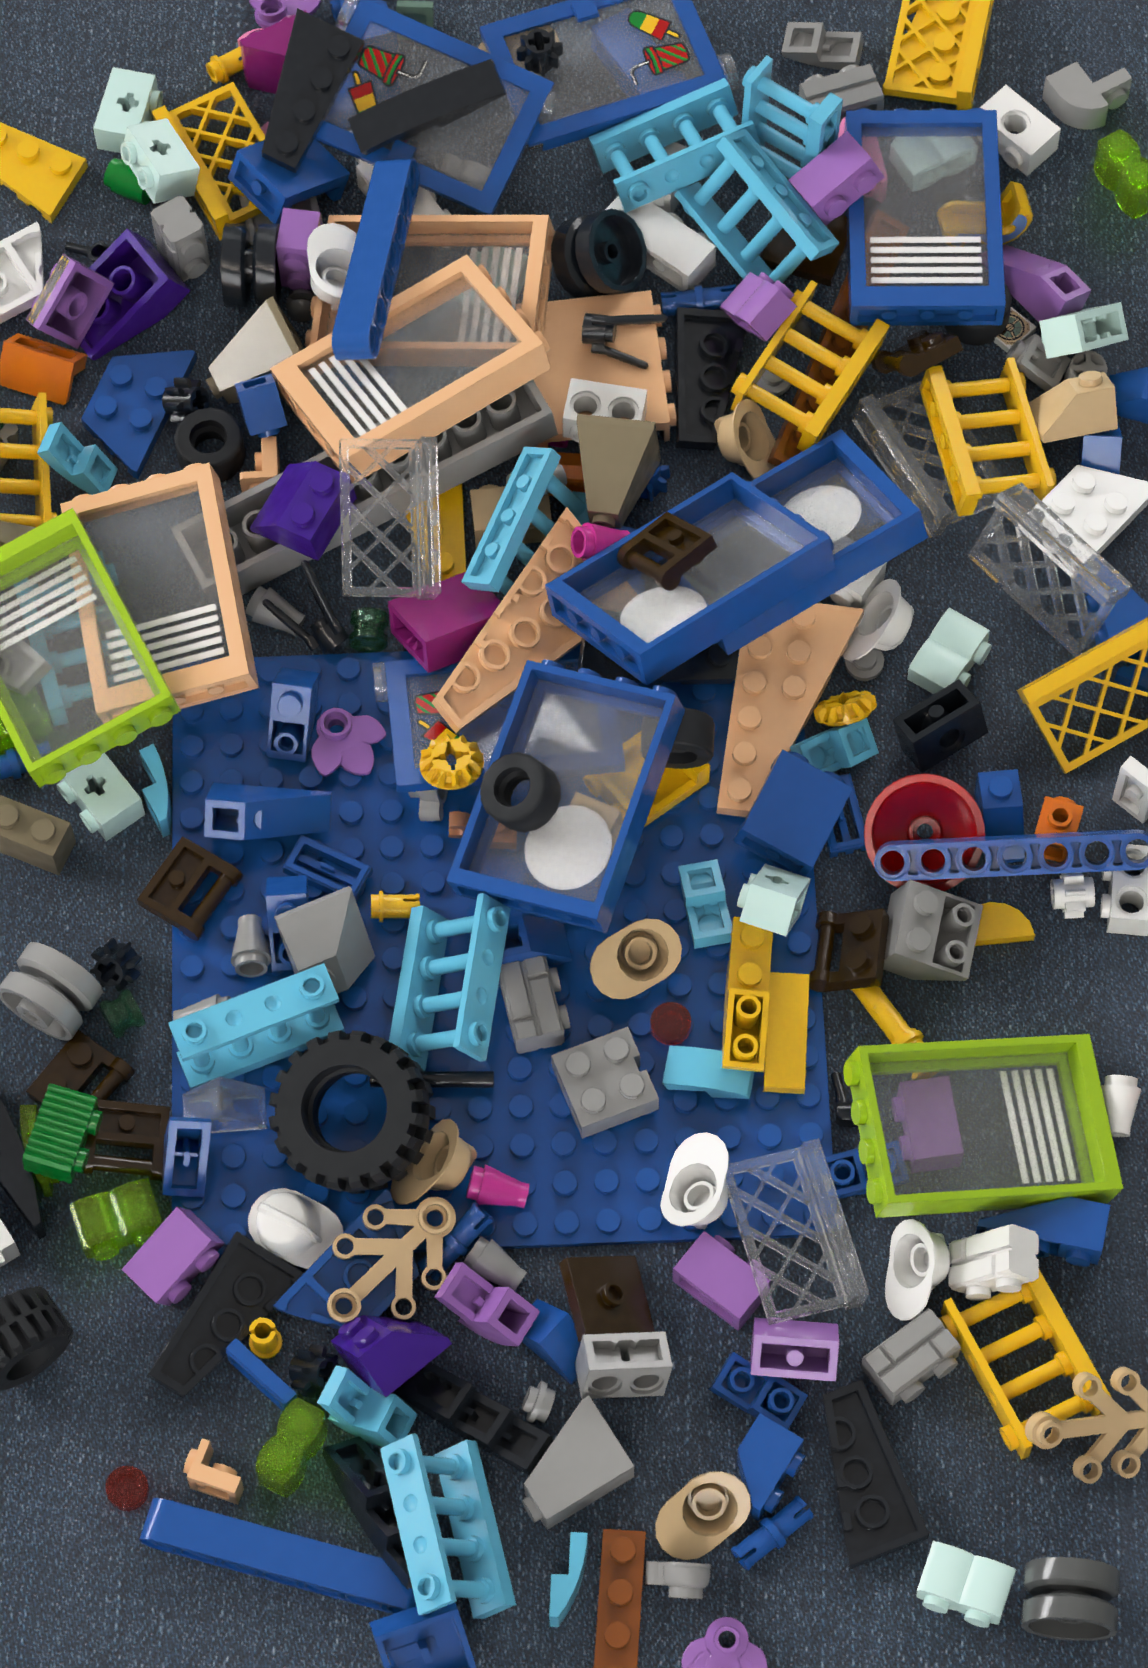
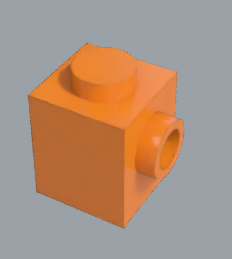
M1045 796L1034 834L1078 832L1084 806L1077 805L1073 800L1066 797L1058 796L1052 798ZM1059 843L1050 844L1044 850V857L1046 859L1060 863L1067 856V849Z

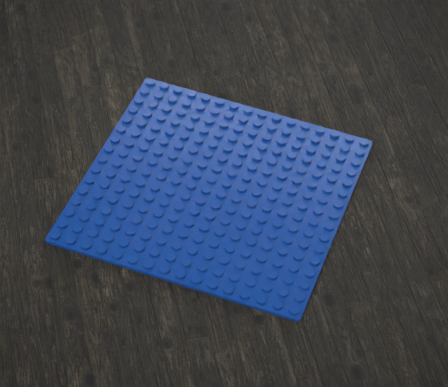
M408 651L254 657L259 688L183 708L179 713L173 715L172 850L183 836L236 867L243 874V878L237 887L232 886L203 926L205 931L198 941L190 939L172 925V1021L174 1010L186 1008L216 994H220L221 997L230 996L234 998L294 975L293 970L272 971L271 962L265 974L251 978L243 977L236 973L235 967L231 964V957L238 929V919L247 914L261 917L262 928L270 952L265 897L266 881L270 877L289 876L283 873L282 867L301 834L251 840L204 837L205 798L212 782L332 792L330 831L302 835L372 867L373 874L370 879L367 878L366 886L362 892H359L356 903L375 958L348 990L337 994L340 1002L334 1005L345 1033H351L352 1030L363 1031L373 1036L377 1035L389 1041L410 918H383V922H379V919H371V894H379V891H383V895L420 894V906L424 905L448 920L473 916L475 914L477 900L457 895L446 880L462 839L449 837V812L461 811L471 814L480 786L448 790L447 798L443 803L444 815L442 821H420V798H411L408 792L397 793L384 661L415 659ZM220 658L201 659L198 661L173 667V671ZM578 663L561 665L565 669L577 671ZM281 667L320 673L317 711L306 762L266 757L272 682ZM451 674L406 678L415 766H419L421 750L427 749L430 745L428 740L421 737L426 730L420 727L416 720L423 719L432 725L439 719L450 729L452 728L441 715H418L414 708V697L418 694L440 691ZM735 680L731 684L682 685L681 682H663L661 685L646 686L643 683H637L639 686L653 689V686L669 688L676 693L683 707L705 712L713 718L715 724L714 756L709 761V783L644 827L607 933L563 922L572 961L548 966V968L556 967L561 985V991L555 992L558 1006L565 1004L569 1016L570 1028L564 1030L565 1043L544 1049L539 1048L538 1050L522 1054L517 1053L499 983L486 1061L479 1062L453 1047L430 1050L428 1052L425 1071H494V1088H432L434 1095L429 1097L430 1105L436 1107V1119L429 1121L428 1129L431 1130L435 1124L443 1119H452L457 1124L459 1137L475 1148L477 1157L468 1169L462 1182L454 1189L439 1191L429 1189L417 1201L408 1205H400L393 1200L395 1209H416L423 1200L430 1197H440L447 1200L453 1206L457 1222L475 1202V1200L466 1198L473 1167L484 1168L486 1164L521 1182L530 1184L524 1208L517 1206L480 1205L479 1209L483 1207L492 1216L494 1221L469 1245L470 1249L473 1248L480 1236L488 1241L493 1239L502 1249L695 1242L703 1231L713 1238L715 1235H719L726 1240L833 1236L836 1233V1199L828 1200L817 1159L833 1155L822 992H816L809 988L804 1094L763 1092L764 1071L763 1073H754L750 1099L713 1098L706 1091L668 1090L662 1084L669 1045L722 1051L726 974L730 952V943L694 949L678 866L718 859L731 923L734 916L741 917L743 908L737 907V901L744 883H748L751 873L757 875L764 864L780 868L732 841L746 817L717 814ZM515 692L457 733L459 736L464 735L468 742H477L479 750L483 753L484 762L491 760ZM546 694L525 754L541 757L603 751L597 705ZM341 708L348 711L352 716H371L378 720L385 729L387 736L378 743L371 745L374 755V766L369 775H354L345 771L340 766L332 774L324 777L315 768L311 749L318 739L316 725L319 717L328 709ZM618 710L622 743L624 744L642 731L644 716ZM334 725L330 728V731L332 733H339L344 728L340 725ZM805 727L801 730L795 744L805 740ZM448 754L446 756L448 765L456 764L454 755ZM585 776L558 778L561 788V799L558 808L570 806L576 792L606 805L608 804L601 796L596 798L591 794L584 783L583 778ZM530 781L519 783L513 790L511 796L512 806L518 805L526 798L530 789ZM517 831L516 850L490 849L481 874L595 902L606 871L604 869L595 880L583 887L573 890H556L536 880L527 866L525 845L530 831ZM305 849L302 851V854L319 862H324L354 878L358 876L357 873ZM297 862L295 863L296 865H298V866H300V867H303V868H305V869H307V870H309V871H311V872H313V873H316V874H318V875H320V876H322V877H324V878H326V879H329V880H331V881H333V882H335V883H337V884H339V885H342V886H344V887H347V885H345V884H343V883H340V882H338V881H336V880H334V879H332V878H330V877H327V876H325V875H323V874H321V873H319V872H317V871H314V870H312V869H310V868H308V867H306V866H304V865H301V864H299V863H297ZM814 867L805 876L811 878L799 918L787 936L773 932L770 972L810 974L814 970L818 941V929L815 927L817 908ZM210 871L182 910L184 914L189 917L193 914L218 879V875ZM308 884L309 902L328 895V893ZM510 909V916H509V917L523 914V915H529V916H535V917L545 918V917H541V916H537V915H533V914H529V913H525V912H521V911H517V910ZM646 918L659 919L669 924L679 935L682 946L681 960L671 975L637 996L625 1000L612 999L598 990L590 974V963L596 947L601 942L626 926ZM471 933L447 937L444 957L468 953ZM465 970L441 975L438 995L462 991ZM459 1008L436 1012L432 1033L456 1029ZM628 1026L640 1053V1067L638 1069L640 1072L647 1070L659 1097V1110L582 1139L552 1069L551 1055ZM172 1035V1117L206 1118L212 1121L204 1197L172 1196V1211L176 1207L189 1209L225 1243L218 1251L219 1258L236 1231L254 1241L248 1227V1216L251 1207L261 1195L272 1189L287 1188L294 1190L326 1206L339 1218L343 1226V1232L385 1189L391 1193L392 1180L387 1182V1188L378 1191L369 1189L361 1194H352L346 1191L339 1192L305 1179L302 1173L294 1171L287 1163L288 1157L279 1152L274 1142L276 1138H279L277 1132L270 1130L269 1117L275 1116V1107L269 1105L271 1092L278 1094L281 1083L275 1081L280 1069L287 1072L292 1065L288 1060L290 1056L192 1093L176 1052L179 1050ZM358 1073L344 1076L331 1085L323 1096L319 1108V1126L324 1139L331 1146L343 1151H356L372 1142L381 1131L386 1119L387 1101L383 1088L370 1087V1076ZM707 1132L716 1135L725 1143L729 1154L728 1171L725 1180L729 1194L726 1209L718 1219L709 1223L706 1229H698L693 1225L680 1227L671 1224L663 1216L660 1204L670 1163L676 1149L684 1140L694 1134ZM431 1211L427 1214V1222L430 1225L438 1226L442 1223V1215L439 1212ZM402 1226L405 1235L414 1226ZM426 1239L413 1253L426 1252Z

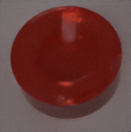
M666 1002L659 1005L652 1012L650 1019L652 1035L657 1041L665 1045H677L683 1042L691 1031L689 1011L683 1005L676 1002Z
M122 1466L115 1469L108 1476L105 1491L110 1503L115 1508L122 1511H133L146 1502L149 1496V1483L140 1469L133 1466Z

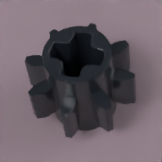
M535 27L527 36L521 34V47L516 49L517 61H525L526 70L545 76V73L549 72L552 68H559L558 56L563 55L562 42H555L553 30L548 32Z
M176 377L174 378V386L165 388L162 396V405L165 412L171 415V422H181L192 412L209 408V394L205 388L200 387L201 380Z
M111 938L104 947L99 946L91 954L93 959L98 962L90 969V973L95 974L102 988L105 986H115L117 991L120 992L128 985V982L134 983L140 977L141 973L135 967L142 960V956L137 955L136 951L131 947V942L117 944V941Z
M311 1344L309 1351L296 1350L297 1355L291 1360L288 1369L290 1379L293 1381L291 1388L302 1390L304 1397L318 1399L335 1366H339L337 1362L338 1355L327 1353L326 1346Z

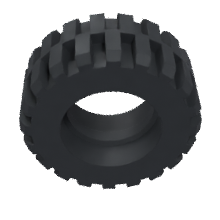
M341 1030L329 1032L328 1038L324 1040L315 1037L306 1042L308 1048L306 1051L301 1053L296 1050L288 1058L289 1062L292 1063L289 1070L285 1072L280 1069L275 1081L281 1083L278 1094L272 1092L270 1094L269 1105L275 1107V1116L269 1117L270 1130L276 1131L279 1138H276L274 1142L279 1152L288 1157L287 1163L294 1171L302 1173L305 1179L339 1192L346 1191L352 1194H361L369 1189L378 1191L387 1188V1182L392 1179L400 1181L408 1175L406 1168L411 1163L417 1165L424 1154L419 1151L424 1142L430 1144L433 1131L429 1130L428 1127L429 1121L436 1119V1107L430 1105L429 1097H432L434 1094L430 1083L423 1078L425 1073L423 1069L400 1047L377 1035L373 1036L363 1031L352 1030L351 1033H345ZM353 1073L364 1074L375 1079L384 1090L387 1101L384 1125L376 1138L365 1147L356 1151L336 1149L324 1139L320 1130L318 1117L321 1101L330 1086L340 1078Z

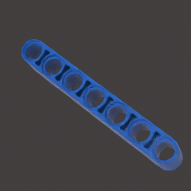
M414 158L377 160L374 164L332 332V349L338 361L376 359L378 357L419 189V168Z
M1130 829L890 841L879 847L875 855L874 866L878 875L887 881L1141 870L1148 867V853L1144 858L1135 860L1126 854V847L1135 839L1144 840L1148 844V833L1144 830ZM1094 841H1100L1108 847L1107 856L1098 862L1089 860L1085 855L1087 845ZM1053 843L1063 845L1067 849L1065 860L1057 864L1047 861L1044 857V850L1047 846ZM1012 845L1021 846L1026 851V859L1020 865L1008 864L1003 858V852L1006 848ZM970 847H978L985 853L986 860L979 867H970L965 864L962 858L965 850ZM929 849H937L943 853L945 862L938 869H929L923 864L922 855ZM888 851H897L904 858L905 863L903 867L897 871L887 870L882 865L881 858L883 854Z
M152 1499L139 1539L144 1545L160 1551L390 1614L416 1606L413 1589L405 1588L383 1558L167 1499Z

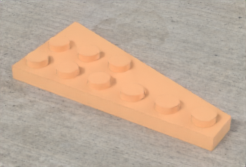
M568 507L565 508L432 701L434 707L456 734L516 691L527 660L541 663L542 660L546 659L556 662L581 644L582 637L552 616L545 587L547 583L584 562L582 558H576L571 549L572 532L575 527L582 525ZM625 583L594 602V604L604 611L622 614L628 604L638 596L630 585Z
M816 603L740 648L717 814L747 817L771 770L770 767L782 749L791 752L790 746L795 745L801 730L806 726L831 678L838 660L843 656L855 628L858 627L864 616V609Z

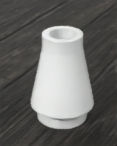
M1107 1075L1105 1076L1104 1085H1101L1112 1137L1130 1136L1131 1124L1141 1093V1089L1137 1087L1138 1079L1135 1077Z

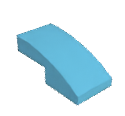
M62 422L49 425L37 451V454L56 472L91 495L108 491L118 471V468L96 444L84 447Z
M867 718L853 724L833 727L790 746L791 752L803 755L808 759L810 765L823 772H835L841 768L852 767L879 753Z
M152 744L139 750L143 767L152 782V785L142 789L146 806L164 838L171 834V797L160 756L155 745Z
M718 859L678 866L694 949L730 943L732 923L726 903V892Z
M669 1045L662 1084L668 1090L706 1091L713 1098L750 1099L755 1072L722 1068V1051Z
M570 1532L569 1574H551L550 1627L560 1626L577 1596L587 1559L588 1533Z

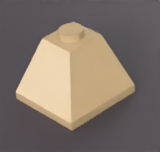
M1083 372L1079 377L1066 379L1029 402L1042 443L1118 429L1115 386L1105 372Z

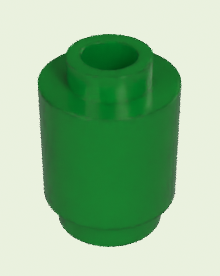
M113 158L106 168L104 185L110 187L112 193L143 205L148 204L151 199L146 191L140 188L137 177L129 165H126L122 159Z

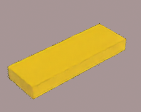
M770 972V998L763 1092L805 1093L810 974Z

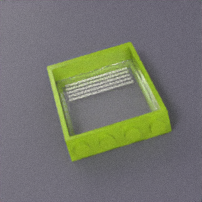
M73 508L0 547V718L29 775L40 788L46 784L50 785L61 781L66 776V773L81 765H89L96 762L103 753L116 746H124L131 743L138 734L145 730L166 724L172 719L173 715L181 711L87 530Z
M1090 1034L858 1046L844 1064V1080L846 1085L850 1086L853 1098L851 1117L853 1123L858 1125L861 1139L858 1147L861 1163L866 1165L867 1170L866 1195L868 1202L873 1204L876 1218L1022 1209L1069 1196L1099 1203H1109L1123 1189Z

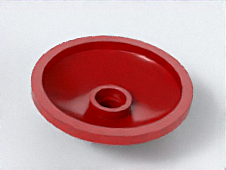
M928 773L905 776L884 788L873 801L864 826L866 852L874 868L876 852L886 842L985 836L983 816L972 795L957 782L941 775ZM922 824H928L932 827L933 833L928 838H922L917 832L918 827ZM978 847L968 848L962 855L963 861L970 867H976L983 850ZM929 849L922 855V862L929 869H938L943 866L945 857L941 851ZM888 851L881 858L882 865L889 871H897L905 863L903 856L897 851ZM965 878L913 881L946 891L961 883ZM887 881V882H889V883L892 884L893 886L899 888V887H901L903 884H905L907 881Z

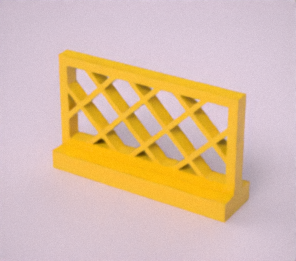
M902 0L883 94L956 105V110L972 109L994 0H961L960 2L948 0L958 5L959 14L965 20L964 26L952 33L940 20V17L927 5L926 2L930 0H913L914 3L912 4L911 0ZM966 5H968L967 13L962 8ZM921 6L931 19L915 28L907 18ZM935 23L943 32H949L954 36L955 47L959 50L958 56L946 62L949 67L956 64L955 72L951 71L950 75L953 81L951 91L934 89L928 81L930 80L929 73L923 76L913 64V62L927 54H930L936 62L945 63L934 51L935 46L933 44L929 45L920 34L921 31ZM962 34V39H961V43H960V42L956 39V37H958V36H960V35ZM915 36L925 49L908 58L900 47L904 41ZM900 56L903 62L897 65L898 57ZM907 66L918 77V80L909 85L893 84L892 82L895 73ZM921 84H923L926 88H922V87H918V86L921 85Z
M234 82L169 112L165 105L151 111L154 121L166 118L169 120L199 165L200 171L194 197L220 241L222 240L225 223L239 224L262 213L251 201H249L248 206L233 212L229 206L233 194L246 196L231 181L230 183H224L213 178L217 167L229 170L232 167L233 161L221 158L226 146L242 149L255 144L256 139L258 142L265 140L262 129ZM232 97L235 102L231 114L214 110L218 102ZM190 115L203 117L198 129L184 127L180 120ZM210 119L227 122L223 135L206 132ZM235 124L251 129L247 141L230 137ZM202 140L218 144L214 156L198 153L197 150Z
M1148 617L1016 690L1022 702L1027 705L1064 774L1148 728V718L1140 720L1129 716L1134 695L1138 694L1148 697V692L1136 689L1142 667L1148 668V663L1144 662L1148 649ZM1140 651L1138 660L1128 658L1129 656ZM1120 661L1136 665L1130 687L1109 681L1113 666ZM1106 670L1104 679L1094 677ZM1086 680L1102 684L1096 707L1075 701L1079 684ZM1108 686L1129 692L1123 714L1102 709ZM1072 689L1069 699L1059 697L1061 694ZM1051 700L1067 703L1061 726L1046 722L1039 707ZM1073 705L1094 711L1088 734L1067 728ZM1100 713L1121 719L1117 735L1109 740L1094 736ZM1127 721L1137 723L1124 731ZM1050 728L1059 730L1057 740ZM1065 732L1087 738L1082 755L1069 762L1061 749ZM1092 740L1102 743L1090 750Z

